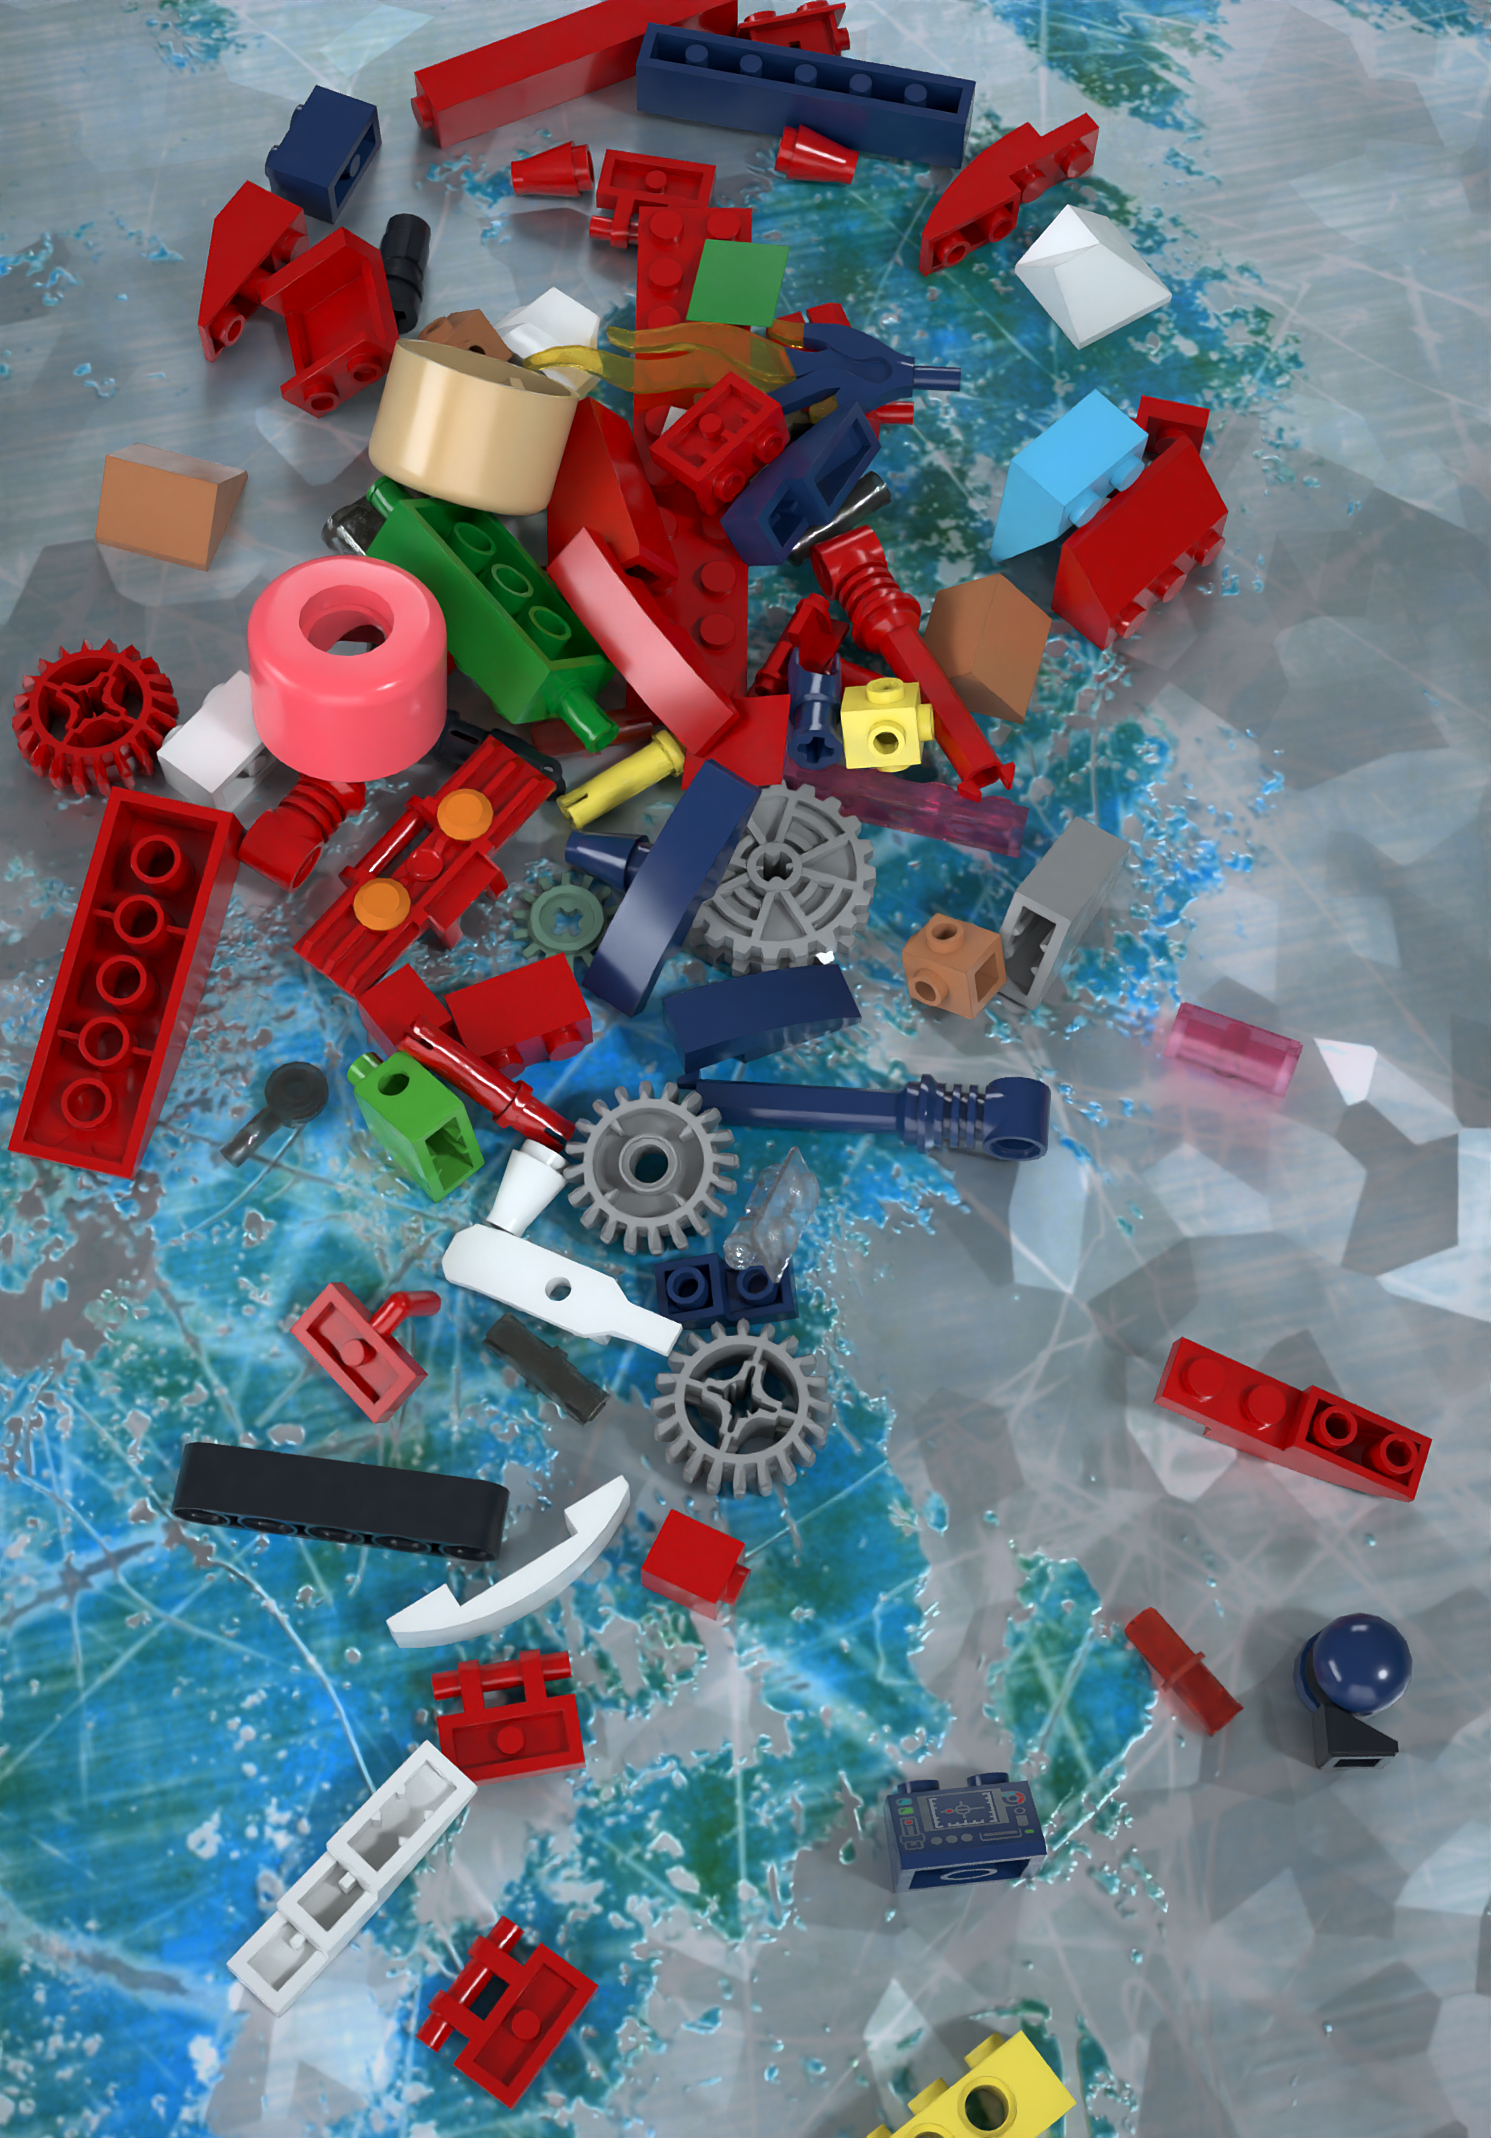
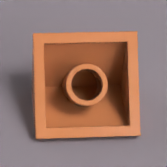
M138 442L106 455L95 533L96 541L99 544L208 572L247 482V471Z
M997 573L937 591L923 641L968 711L1023 724L1051 628L1052 618L1001 573Z

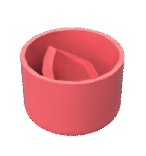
M333 555L312 559L290 568L274 579L258 596L252 607L247 625L252 713L258 735L274 756L287 766L308 776L327 781L350 783L372 781L391 776L410 767L429 752L440 737L446 721L447 629L442 609L433 593L425 584L408 571L384 560L361 555ZM338 641L365 642L380 645L370 652L354 656L327 653Z

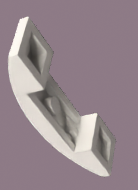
M623 1475L618 1476L564 1510L566 1528L571 1534V1538L460 1606L445 1583L387 1619V1625L398 1647L425 1648L469 1640L519 1620L561 1593L596 1560L621 1525L631 1505L629 1484Z

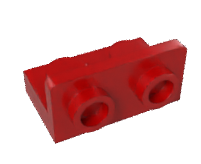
M730 370L648 449L653 463L694 490L700 510L709 516H713L723 505L733 501L741 493L744 485L766 464L771 463L783 452L785 446L790 441V436L781 404Z

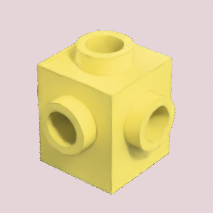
M880 678L869 682L867 686L845 687L840 714L847 769L875 767L882 772H897L907 769L910 765L921 764L924 741H934V717L932 704H921L919 682L903 683L898 678Z

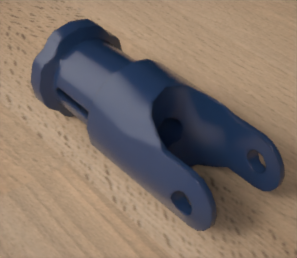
M794 647L788 663V694H791L789 720L794 726V731L788 739V755L799 767L809 770H822L829 765L836 764L843 755V739L837 733V725L841 720L840 711L842 706L839 653L834 654L830 675L805 671L800 666L799 648Z

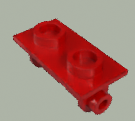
M816 0L801 5L797 8V12L776 16V12L771 10L760 11L749 15L744 19L743 23H739L735 38L785 47L798 45L801 50L841 57V51L850 50V38L847 28H837L846 10L845 2L829 5L826 0Z
M813 593L807 599L798 601L794 614L762 669H759L755 675V681L749 689L747 697L788 694V663L794 647L799 648V664L805 671L817 674L823 673L850 629V624L830 618L828 612L830 604L823 596Z

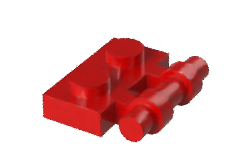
M606 149L596 191V208L615 210L613 218L592 215L589 226V238L610 241V247L628 249L629 244L638 245V222L633 220L634 215L639 214V206L710 207L716 183V165Z
M540 1648L520 1651V1659L479 1665V1660L473 1659L457 1662L458 1669L431 1674L435 1701L462 1697L463 1713L436 1717L441 1753L477 1787L586 1768L575 1693L547 1698L545 1682L572 1678L568 1650L541 1655ZM524 1686L526 1702L492 1708L485 1707L484 1693Z
M502 1915L486 1938L479 1935L466 1952L471 1959L447 1992L439 1989L427 2005L431 2013L414 2036L436 2053H438L454 2030L470 2040L453 2063L454 2067L513 2111L596 1995L599 1986L541 1942L525 1965L522 1966L510 1957L509 1953L525 1932L514 1922ZM494 1975L509 1987L483 2021L469 2009Z

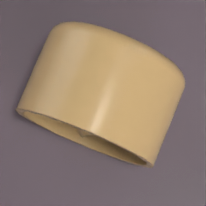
M398 339L373 427L368 454L372 464L382 474L398 483L430 496L498 514L512 516L534 515L544 510L551 499L580 395L572 388L554 379L490 356L430 341Z

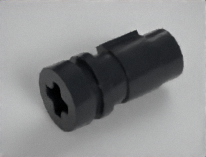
M406 213L396 214L389 219L379 247L398 334L410 332L418 323L424 296L422 281L430 253L429 243L431 238V228L427 222L418 216Z

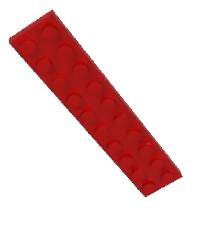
M639 206L633 438L679 569L678 580L651 592V595L669 623L686 629L729 698L747 697L748 565L743 563L719 522L737 497L723 505L713 516L707 515L700 510L695 491L654 464L648 448L661 436L671 406L689 410L730 370L750 383L751 326L686 320L705 240L752 243V208ZM747 482V483L744 485V487H743L741 493H742V492L744 491V489L749 485V482ZM626 680V725H665Z

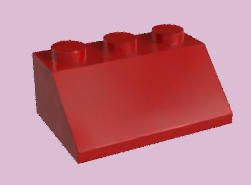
M1182 435L1145 468L1130 487L1114 496L1089 522L1080 527L1062 544L1050 609L1102 651L1107 649L1120 636L1123 639L1131 637L1146 619L1147 611L1157 601L1161 600L1163 603L1170 601L1185 583L1187 574L1198 564L1202 567L1209 565L1217 557L1226 540L1222 533L1228 509L1190 439Z

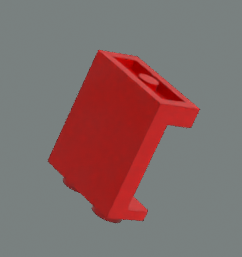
M341 226L257 285L261 304L283 316L286 322L296 375L280 386L282 399L319 419L388 373L399 334L379 249Z

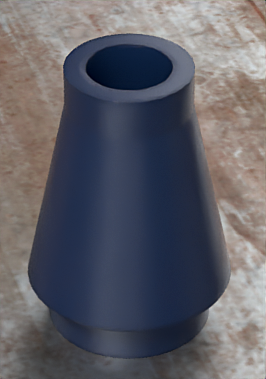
M576 828L568 838L565 848V861L567 864L577 866L627 893L654 844L650 843L647 835L590 832Z

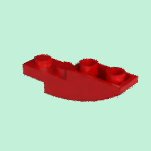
M1087 112L1043 136H1040L1032 125L1026 122L1000 138L965 167L945 190L925 225L921 238L920 272L926 277L942 267H952L958 264L968 253L989 242L1001 241L1016 228L1019 205L1022 202H1032L1050 187L1067 178H1077L1086 172L1094 163L1100 128Z
M1184 1337L1179 1338L1172 1344L1153 1403L1206 1426L1204 1436L1234 1449L1320 1480L1408 1503L1415 1499L1433 1440L1314 1385L1301 1391Z

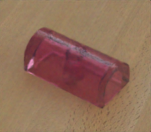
M1185 1002L1180 1005L1163 1056L1284 1099L1303 1045L1299 1041Z

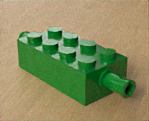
M385 475L375 481L366 494V500L377 509L386 521L364 555L401 567L418 578L433 593L442 609L446 623L447 650L454 657L456 666L464 674L472 677L488 695L495 711L513 725L561 718L582 741L590 754H593L594 751L598 753L610 745L617 737L620 727L607 716L595 701L618 669L577 617L555 582L492 512L462 506L439 498L414 499L401 483Z

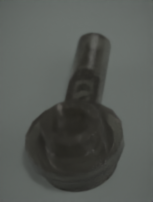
M295 1061L283 1064L273 1071L266 1082L264 1091L267 1105L220 1149V1153L231 1165L239 1168L282 1126L295 1129L299 1124L307 1123L321 1114L328 1103L330 1092L327 1079L319 1068L307 1062Z

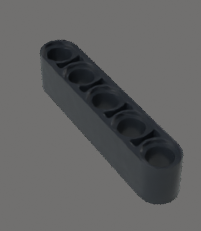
M193 1442L186 1444L184 1448L171 1513L180 1519L203 1525L466 1561L492 1562L499 1558L510 1491L500 1484L479 1479L214 1443Z

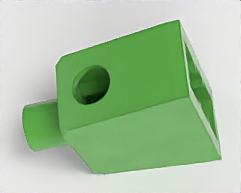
M399 1051L386 1061H383L376 1053L368 1052L358 1057L352 1063L347 1072V1079L354 1086L353 1093L368 1129L375 1139L436 1204L485 1165L464 1103L413 1057L404 1051Z

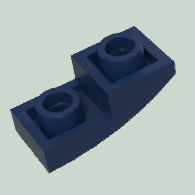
M787 1249L722 1260L716 1252L654 1264L659 1315L681 1324L683 1330L711 1329V1325L715 1324L716 1321L724 1328L736 1327L738 1321L742 1318L747 1320L749 1325L799 1318L792 1256Z

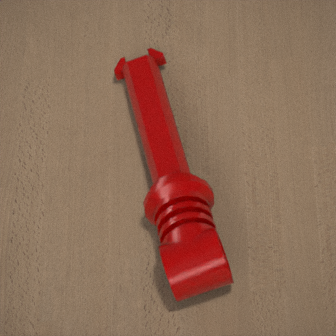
M865 524L812 545L809 555L817 583L828 600L831 602L839 601L843 611L846 612L847 617L853 623L851 634L857 647L876 655H883L896 678L902 680L903 683L919 682L921 704H932L934 738L962 780L961 783L957 784L958 794L963 798L979 803L982 801L980 789L996 783L999 778L1007 791L1012 789L1015 777V764L1012 761L1003 765L918 633L922 613L920 604L914 596L909 593H903L900 590L899 585L894 580L890 571H888L883 548L871 527Z
M447 650L448 679L457 666L454 662V657ZM299 772L300 779L291 788L287 796L282 799L278 807L275 809L269 808L263 812L249 829L239 848L238 860L289 894L294 893L312 873L323 853L324 844L328 843L333 833H336L340 828L342 822L348 817L359 816L366 807L365 795L367 791L365 782H333Z

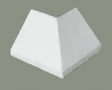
M1069 204L1066 205L1015 265L1017 276L1078 350L1169 303L1172 298V293L1108 217Z

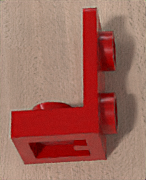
M1141 395L1137 417L1129 418L1149 435L1144 451L1161 455L1184 435L1193 442L1200 455L1210 409ZM1115 488L1106 498L1112 499L1120 491Z

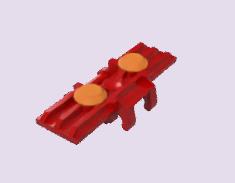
M490 735L433 797L427 795L423 800L419 796L412 795L404 803L405 813L354 867L347 865L338 874V877L347 889L292 947L293 952L356 1000L358 996L375 986L428 928L436 933L440 939V944L445 949L452 951L464 937L459 927V917L483 891L491 901L497 902L508 889L507 881L501 869L491 859L557 788L556 783ZM424 828L430 832L429 836L410 853L409 857L390 878H378Z

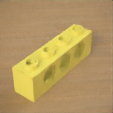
M1022 2030L1007 2042L996 2031L964 2058L972 2070L949 2088L942 2077L938 2078L907 2104L915 2117L894 2134L883 2123L865 2138H918L922 2136L932 2138H1036L1075 2106L1077 2102ZM985 2090L993 2093L1000 2100L1004 2110V2117L999 2128L984 2131L970 2123L965 2113V2101L970 2093Z

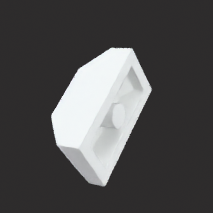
M551 287L530 304L514 308L493 327L513 354L507 361L508 363L537 372L572 388L580 395L579 401L604 377L603 365L597 352L599 316L555 287Z

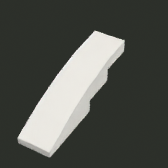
M426 1740L326 1843L327 1851L276 1903L278 1910L226 1963L228 1969L280 2018L382 1906L478 1791V1787Z

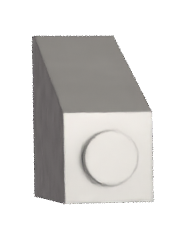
M1078 816L1075 817L1014 893L999 931L1007 981L998 992L1035 1011L1112 891L1131 844Z

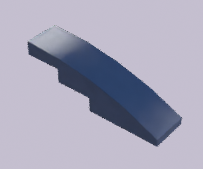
M712 758L705 760L670 815L632 881L581 983L583 987L630 1018L643 1012L666 960L679 954L702 902L714 897L761 796V789Z

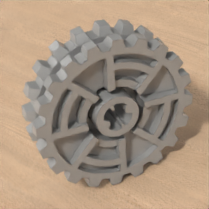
M782 779V785H770L768 789H761V796L714 897L702 902L686 936L692 947L701 944L707 947L705 960L713 966H717L723 961L732 964V976H745L750 971L760 973L808 965L834 964L833 953L840 951L849 954L856 946V938L853 932L855 930L865 931L870 916L868 909L873 904L876 867L869 864V860L873 858L874 851L871 841L868 839H858L857 836L861 832L862 824L855 815L845 818L840 815L841 801L833 796L824 801L815 798L814 786L803 783L797 791L788 790L785 780Z

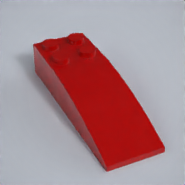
M112 786L7 1149L8 1151L134 1181L181 1060L215 955L238 873L240 861L237 858V854L248 832L234 813Z

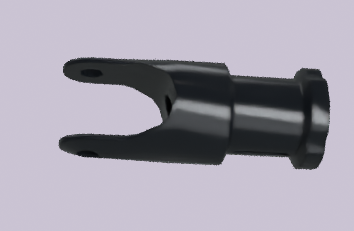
M451 708L447 709L446 721L441 735L427 753L429 759L436 762L447 759L462 766L478 747L492 735L556 783L557 789L545 801L555 802L557 797L565 794L566 783L562 778L563 771L559 761L538 752L534 746L518 736L498 728L487 731L461 720L458 711ZM544 767H551L553 772L544 769Z

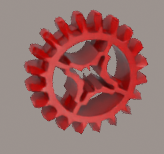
M84 638L80 652L70 654V651L60 645L58 661L51 663L39 658L37 668L40 676L23 675L22 687L25 693L14 696L13 707L17 715L12 717V729L19 740L17 746L23 759H27V762H30L33 772L41 780L49 777L52 785L60 792L73 784L75 792L82 798L86 796L92 786H98L100 792L109 798L112 784L122 782L125 787L133 790L135 784L133 776L135 774L142 773L153 778L155 766L152 759L159 760L157 752L162 748V742L167 734L177 726L176 720L179 719L180 709L177 699L172 696L174 690L169 677H166L165 673L161 674L158 663L153 660L152 656L142 659L140 652L135 649L133 644L119 653L117 645L110 638H108L100 650H94L92 644ZM129 695L134 696L143 704L138 720L128 715L125 701ZM56 716L64 719L66 724L65 730L67 734L62 742L50 734L51 726Z

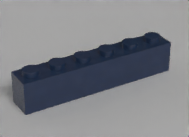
M648 22L636 62L638 111L782 137L785 126L798 129L799 124L851 150L961 169L971 129L976 81Z

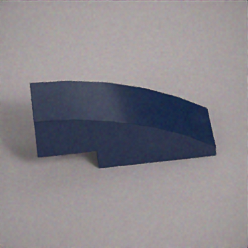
M858 401L846 402L790 444L758 474L719 520L744 564L748 566L783 565L810 525H828L882 447Z
M838 964L808 965L765 971L712 983L662 999L663 1022L685 1074L739 1055L742 1056L744 1063L861 1023L862 1016Z

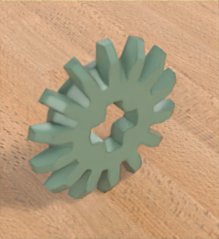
M561 872L560 886L552 888L546 876L538 879L543 892L539 897L525 889L520 897L530 906L529 911L513 909L512 919L527 925V928L512 931L514 941H533L530 946L522 951L525 959L528 960L536 957L542 952L546 953L544 959L564 952L572 973H574L575 957L580 956L581 960L590 967L594 958L590 951L593 949L595 951L598 950L610 925L608 921L613 919L620 906L619 904L607 908L604 907V902L612 894L609 887L605 886L598 893L593 894L590 892L594 877L585 874L580 886L571 885L570 872ZM560 912L567 917L578 913L582 916L578 922L581 933L575 937L568 932H564L559 936L555 935L553 931L556 929L557 923L554 916Z

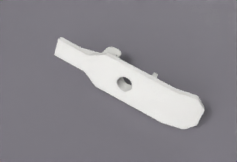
M475 1224L456 1233L441 1259L445 1277L450 1283L478 1291L511 1306L515 1310L524 1311L572 1332L574 1336L589 1338L601 1345H607L611 1337L614 1336L635 1342L668 1357L683 1330L681 1324L630 1303L614 1278L512 1234L481 1224ZM559 1286L571 1288L570 1294L564 1300L554 1301L549 1298L551 1292Z

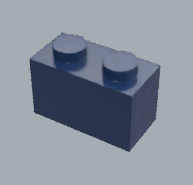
M316 85L305 104H299L295 108L291 117L290 128L280 145H274L268 153L265 163V175L269 178L271 192L303 208L304 215L334 225L382 144L377 106Z

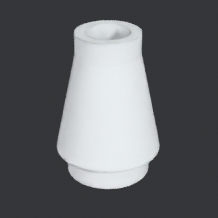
M526 1139L519 1151L513 1149L493 1209L486 1222L495 1229L521 1238L526 1228L567 1185L568 1181L563 1177V1170L571 1166V1164L546 1146Z

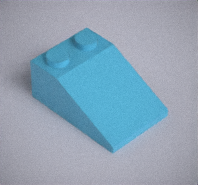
M1094 389L1011 459L989 556L997 563L1057 539L1073 524L1077 527H1082L1089 522L1100 509L1103 498L1115 488L1120 492L1126 490L1139 477L1145 466L1141 459L1149 435L1097 389Z

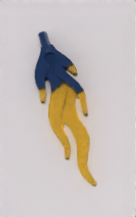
M778 319L773 320L772 328L768 327L770 337L789 346L820 352H804L785 347L732 325L700 321L638 331H630L615 326H609L606 329L609 343L630 353L689 352V354L677 358L638 360L582 345L551 347L535 353L522 361L523 368L531 371L551 367L577 368L599 377L617 388L636 394L662 393L680 388H712L731 370L779 402L784 416L811 406L809 408V420L814 424H817L848 401H858L864 414H867L892 401L912 398L913 389L960 392L961 368L916 366L915 357L903 355L874 337L852 327L831 323H792ZM707 392L695 394L693 397L694 404Z

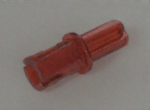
M645 702L604 711L620 727L617 737L607 747L643 740H653L651 738L654 735L652 722L647 721L650 718H644L650 716L648 705ZM562 719L536 724L531 728V737L535 749L552 758L588 751L582 741ZM647 721V722H643V723H638V724H633V725H627V724H632V723ZM601 751L598 753L595 752V755H602Z
M1149 1607L1129 1622L1124 1630L1125 1636L1165 1681L1161 1688L1164 1692L1172 1689L1205 1726L1207 1733L1211 1737L1244 1709L1240 1702H1236L1202 1662L1206 1658L1203 1651L1195 1654L1157 1609Z

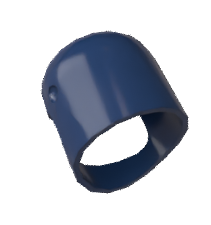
M1359 1612L1336 1618L1307 1640L1295 1658L1293 1681L1298 1696L1311 1712L1315 1713L1321 1705L1309 1690L1305 1677L1306 1656L1316 1641L1312 1665L1318 1684L1330 1700L1344 1709L1342 1711L1362 1722H1368L1403 1696L1412 1678L1413 1660L1407 1641L1394 1625L1377 1615Z

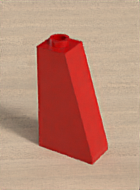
M588 396L578 401L551 499L547 505L548 566L583 527H587L600 532L626 575L641 579L651 593L678 580L679 569L628 421Z

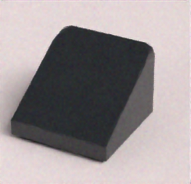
M1322 1703L1312 1716L1316 1767H1320V1770L1383 1769L1399 1752L1398 1741L1335 1706Z

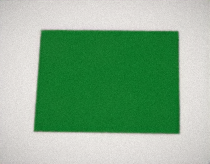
M706 239L686 320L772 328L790 246Z

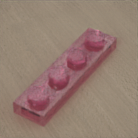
M789 755L787 756L782 779L786 782L787 789L797 791L803 783L814 786L815 798L824 801L833 796L842 802L840 815L844 818L855 815L863 823L1019 858L1029 808L1018 806L1007 798L986 796L984 798L981 797L982 801L976 803L961 797L952 787L939 782L922 784L896 778L890 772H882L876 768L866 770L847 769V766L838 764L829 765L822 770H809L799 767Z

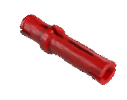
M421 1013L417 1014L409 1022L408 1026L412 1028V1031L428 1041V1044L424 1045L404 1030L396 1043L398 1050L404 1051L466 1094L473 1101L493 1113L492 1121L501 1128L505 1129L511 1126L527 1139L538 1142L557 1154L563 1150L564 1145L559 1143L557 1138L544 1129L549 1127L569 1142L576 1128L575 1123L567 1120L532 1096L533 1088L523 1080L514 1083L500 1071L490 1066L429 1022Z

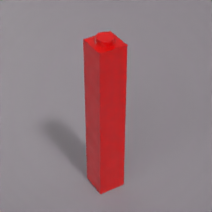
M606 0L414 72L417 96L411 98L414 117L422 131L430 129L440 149L449 147L636 76V62L648 22L735 37L738 28V0Z

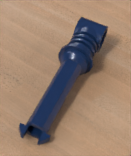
M700 1069L684 1074L676 1080L678 1089L696 1090L701 1095L703 1102L697 1116L715 1107L722 1116L719 1122L722 1125L897 1135L905 1145L917 1146L918 1154H927L934 1147H943L944 1139L950 1140V1148H959L960 1140H965L967 1149H975L976 1141H982V1148L987 1154L1008 1161L1036 1160L1045 1156L1048 1149L1051 1090L1043 1082L1032 1078L1004 1077L996 1079L986 1085L985 1093H979V1085L970 1084L969 1092H963V1085L954 1083L953 1091H947L946 1083H938L931 1074H922L921 1081H909L900 1090L701 1079Z

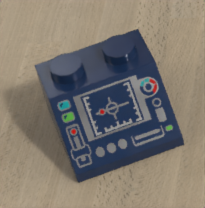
M992 1772L967 1778L968 1787L940 1790L938 1780H916L898 1785V1794L887 1795L883 1807L893 1893L1032 1879L1045 1859L1047 1852L1028 1780L1009 1782L1008 1773Z

